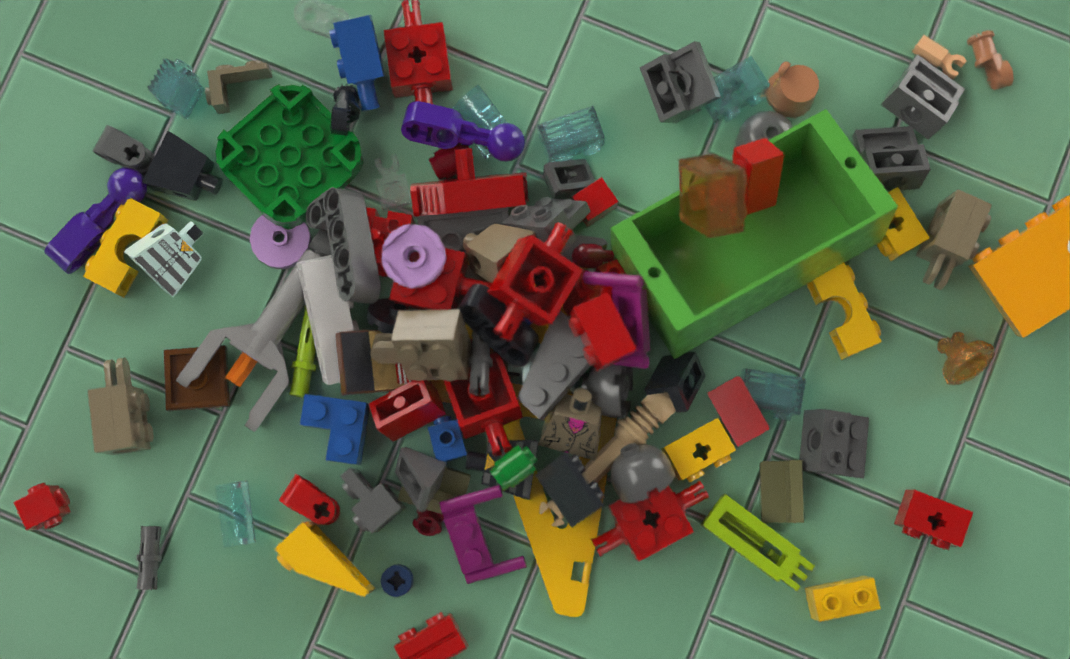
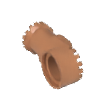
M987 30L983 31L982 35L977 33V36L969 37L967 43L972 45L976 58L975 68H985L987 81H990L988 83L990 88L996 90L1011 86L1014 79L1013 70L1010 63L1003 60L1001 54L996 51L992 39L994 31Z

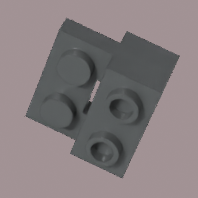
M694 41L670 55L663 54L639 67L660 123H678L701 111L700 108L721 98L700 42Z
M917 54L911 60L900 79L892 86L881 105L909 126H913L914 130L929 140L949 121L965 89Z
M913 126L854 131L852 138L856 150L887 191H891L896 187L899 190L920 189L931 169L924 144L917 143Z
M544 197L539 199L534 206H517L511 211V215L502 222V225L534 231L536 238L545 243L555 223L566 225L567 227L564 231H567L568 228L573 231L591 211L587 201ZM574 231L562 250L561 255L577 240Z
M828 409L804 410L799 459L802 460V471L864 478L869 417Z
M349 468L340 476L345 481L341 485L345 492L353 500L355 498L357 500L360 499L351 510L355 513V516L352 517L353 521L363 532H379L407 508L398 500V497L387 484H379L376 488H373L358 469Z

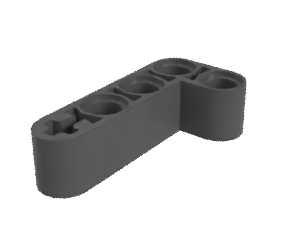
M331 187L309 204L306 211L307 225L310 228L328 231L340 298L344 301L373 304L380 296L381 286L364 197L360 192Z

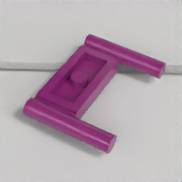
M586 271L583 274L584 284L613 286V303L637 349L632 356L613 365L648 368L649 357L646 353L650 351L647 294L646 289H642L644 278L638 275Z
M500 485L439 502L448 534L467 584L527 568L524 555L493 563L474 507L476 504L503 497Z

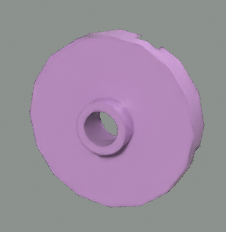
M262 215L256 220L251 229L250 243L252 251L261 262L271 268L286 269L294 267L305 250H310L308 246L311 243L309 227L305 222L295 226L293 229H285L282 226L275 225ZM277 234H284L285 238L282 242H275Z
M412 224L403 225L394 230L385 240L382 252V265L388 276L399 285L408 288L425 287L434 282L443 271L446 261L445 247L439 236L428 227ZM412 252H419L420 258L417 262H410L409 256Z

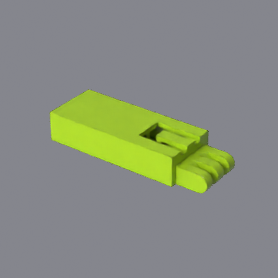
M726 494L721 495L700 524L771 579L777 582L781 580L795 591H798L801 586L791 579L793 575L804 582L808 577L798 569L800 565L811 572L815 568L811 562L799 554L800 549ZM766 540L783 552L781 556L772 549H769L766 553V556L776 562L775 564L758 552Z

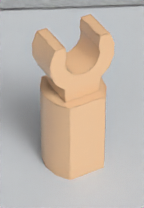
M926 35L921 37L912 50V53L920 55L934 67L942 68L943 73L953 80L959 73L952 68L951 64L962 67L967 62L961 55H951L948 53V49Z

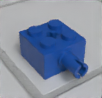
M372 15L334 22V29L329 30L333 48L339 47L342 59L337 60V66L341 79L346 78L348 84L353 83V85H356L362 111L379 108L380 104L378 103L374 81L376 78L384 77L385 71Z

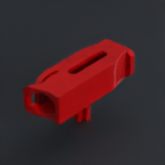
M472 148L454 150L457 179L413 183L410 186L414 217L526 205L529 202L526 172L475 176Z

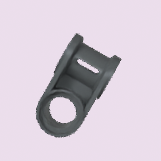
M106 125L92 152L111 163L135 169L141 174L147 173L155 157L153 152L145 148L141 142L109 125Z

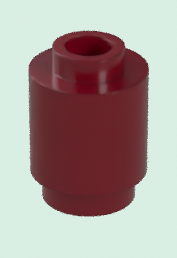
M458 143L453 148H441L433 153L434 156L429 158L428 161L439 180L444 177L449 179L457 174L454 150L469 148V146Z

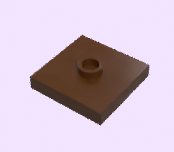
M221 345L200 376L193 380L187 388L176 382V380L199 347L164 350L166 411L230 407L229 380L225 378L228 373L227 346Z

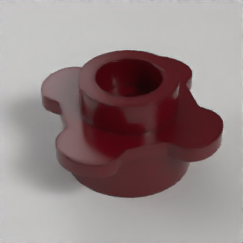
M416 509L418 515L417 518L413 519L412 524L420 534L433 536L441 533V523L444 521L443 514L427 509L419 512Z

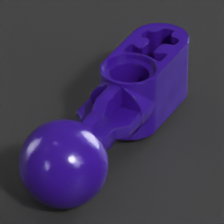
M421 101L412 102L407 106L401 127L403 136L410 141L443 149L453 148L458 143L467 146L473 144L487 146L489 153L495 159L503 162L517 159L525 147V138L522 131L511 123H501L488 130L478 127L474 122L463 120L461 114L454 109Z
M121 168L113 172L107 182L108 195L100 203L93 204L86 212H79L73 216L48 243L44 253L67 274L77 271L101 245V237L114 222V215L121 204L124 205L127 199L130 198L138 202L144 199L147 193V185L142 182L144 176L132 168Z

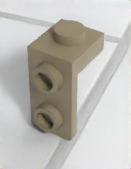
M253 60L246 62L244 66L220 65L216 67V70L207 71L209 87L205 88L207 103L212 105L218 114L230 113L227 84L272 78V70L268 63Z

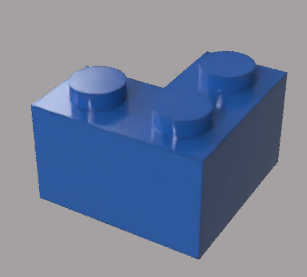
M305 394L300 425L330 430L326 460L361 465L370 412L369 404L366 402Z

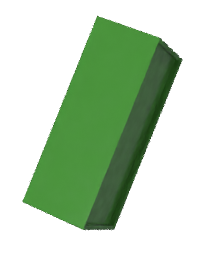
M827 109L769 140L784 153L775 206L746 216L733 206L727 199L731 174L730 165L732 163L730 161L610 228L611 250L614 252V260L617 259L627 275H638L644 278L642 289H646L647 307L649 308L648 319L674 359L810 283L843 262L845 263L882 242L898 205Z

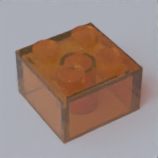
M714 153L679 159L680 221L708 238L744 232V220L747 217V209L744 204V189L747 186V177L744 168Z

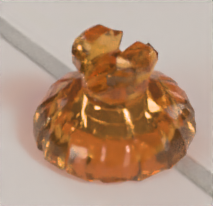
M962 332L953 333L951 341L948 337H944L937 343V350L947 356L942 367L944 381L946 384L953 386L961 385L966 381L974 379L976 375L978 376L987 368L995 355L994 347L991 344L981 340L967 343Z

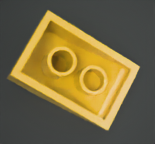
M312 521L302 522L275 548L280 554L277 560L288 571L293 569L299 574L363 597L375 589L371 582L317 524Z

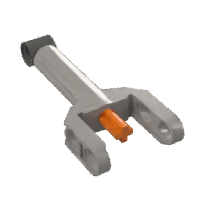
M318 231L308 246L312 250L306 249L298 262L332 255L328 231ZM297 264L255 323L211 330L176 380V382L187 388L193 380L200 376L226 338L230 340V345L242 352L225 376L226 379L238 387L242 386L257 363L270 371L272 369L277 371L249 412V419L244 426L253 432L258 429L289 384L281 339L305 306Z

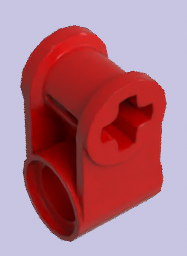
M295 474L279 498L282 504L316 524L330 525L335 523L340 516L339 503L298 474ZM320 505H328L329 516H321Z

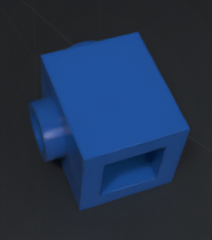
M451 416L437 418L433 421V426L427 427L436 459L448 462L467 457L463 434L457 419L452 420Z

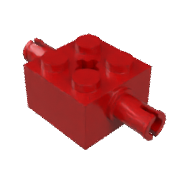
M406 0L401 3L405 27L384 30L391 88L394 98L414 96L415 101L433 104L432 93L453 90L443 22L422 25L420 1L411 0L413 9L411 12L409 1ZM417 58H421L420 63H415Z
M555 223L545 243L532 234L519 238L487 291L507 307L498 325L493 330L497 335L502 333L500 337L511 341L524 317L537 326L549 325L554 322L583 271L561 255L566 243L573 235V231L570 228L564 231L567 227L566 225Z
M445 248L446 261L444 268L434 282L425 287L408 288L399 285L393 280L389 299L397 304L422 310H456L461 295H466L471 285L483 284L490 287L492 283L466 277L465 273L469 262L467 254ZM412 252L409 256L410 262H417L420 258L419 252ZM375 255L376 263L380 265L377 266L378 274L390 278L382 265V257Z
M494 352L490 354V357L493 359V366L489 369V393L484 397H479V394H481L480 383L478 385V395L469 393L471 368L468 380L443 381L464 438L467 439L486 432L492 448V454L494 456H501L499 442H501L505 454L512 450L503 425L521 419L523 415L502 357Z
M699 480L677 494L672 492L668 485L660 492H658L657 488L648 491L649 498L642 501L629 503L618 499L607 505L616 523L614 528L591 539L594 547L607 542L596 549L597 553L602 557L607 552L625 544L629 546L636 561L640 562L693 533L694 530L685 516V510L709 498L707 491H702L694 496V493L705 488ZM647 510L649 513H656L657 518L654 519V526L643 524L642 520L646 518L645 512Z

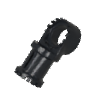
M342 84L333 93L336 104L332 108L330 134L347 136L349 128L346 126H349V123L357 120L360 116V107L358 105L360 99L358 91H356L353 85L348 86L346 84V86H343Z

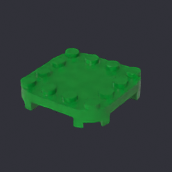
M278 84L269 89L270 96L227 132L223 129L217 137L218 143L215 153L216 162L226 178L266 219L285 229H293L295 226L306 222V211L312 201L331 187L344 189L353 181L360 172L364 159L359 140L353 131H348L347 136L330 134L332 113L313 95L311 89L303 84L301 86H280Z

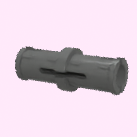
M473 331L472 355L468 358V364L471 368L469 393L478 395V385L480 383L481 395H486L489 393V369L493 366V359L490 357V346L483 340L481 342V338Z
M141 526L139 554H136V561H139L136 589L156 590L159 561H162V555L159 554L161 526Z

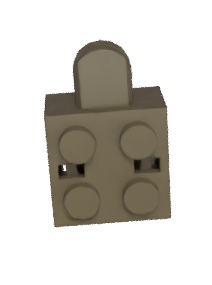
M959 189L938 203L926 231L930 238L920 245L916 254L917 257L930 262L923 278V283L930 285L935 280L934 288L942 290L947 284L953 268L974 258L980 246V243L976 242L979 234L986 230L991 221V216L988 213L992 204Z
M460 309L399 311L393 333L376 334L370 353L371 357L380 364L401 363L408 380H468L470 372L468 358L472 355V343Z
M125 357L118 358L116 363L113 359L106 360L104 362L106 387L88 390L94 452L118 455L150 450V442H153L154 434L151 424H148L146 412L150 410L149 397L147 393H144V389L132 386L130 366Z

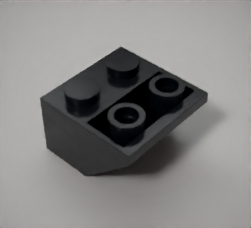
M565 452L535 476L570 526L574 527L604 506L600 499L605 497L595 481L591 483L586 481L582 475L586 468L576 454L569 457L567 452Z

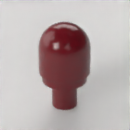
M579 244L573 249L572 260L580 268H597L603 262L613 261L614 252L612 250H603L602 246L597 244Z

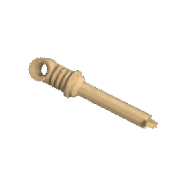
M668 392L647 395L640 402L642 407L637 405L635 407L637 412H630L631 418L627 416L626 419H618L616 421L618 426L615 428V435L597 453L596 459L590 460L584 466L586 471L582 475L588 483L595 481L597 484L611 470L616 457L621 454L620 450L624 446L631 443H637V445L646 444V440L649 438L647 434L652 435L654 433L652 429H658V423L663 424L675 412ZM551 499L547 504L542 501L539 513L542 514L549 507L558 516L551 525L553 527L564 525L562 521L564 516L554 501Z

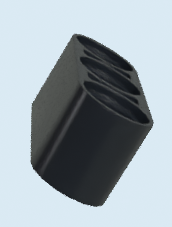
M471 285L457 310L460 309L464 323L510 365L516 367L525 366L538 344V334L522 320L511 341L500 337L502 333L497 335L493 330L505 313L506 305L487 292L489 287L486 285Z

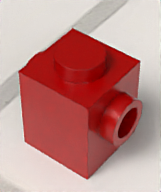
M45 482L27 490L28 495L13 502L26 530H38L42 527L45 530L51 529L63 523L62 517L71 513L68 507L70 499L63 488H59V485H46Z

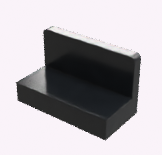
M696 351L687 352L676 359L672 355L663 356L644 388L646 394L668 392L676 413L688 412L706 377Z

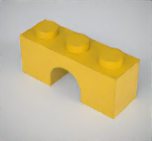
M132 198L127 199L124 205L121 204L115 214V222L110 229L103 233L100 240L101 246L96 255H92L85 265L86 272L83 277L123 298L139 271L126 264L124 260L125 248L129 243L142 239L162 224H167L168 219L161 213Z
M844 262L806 284L816 305L825 301H835L845 311L843 325L829 332L841 360L882 342L880 339V327L874 319L871 320L867 312L868 302L864 294L858 292L854 284V272Z

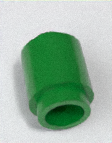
M517 445L494 463L495 467L489 471L505 491L510 486L514 488L536 471L534 464L538 460L527 446L521 450Z

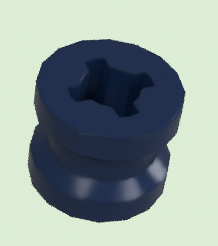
M401 564L390 566L383 572L381 577L382 589L389 596L393 597L406 594L412 588L414 582L411 570Z

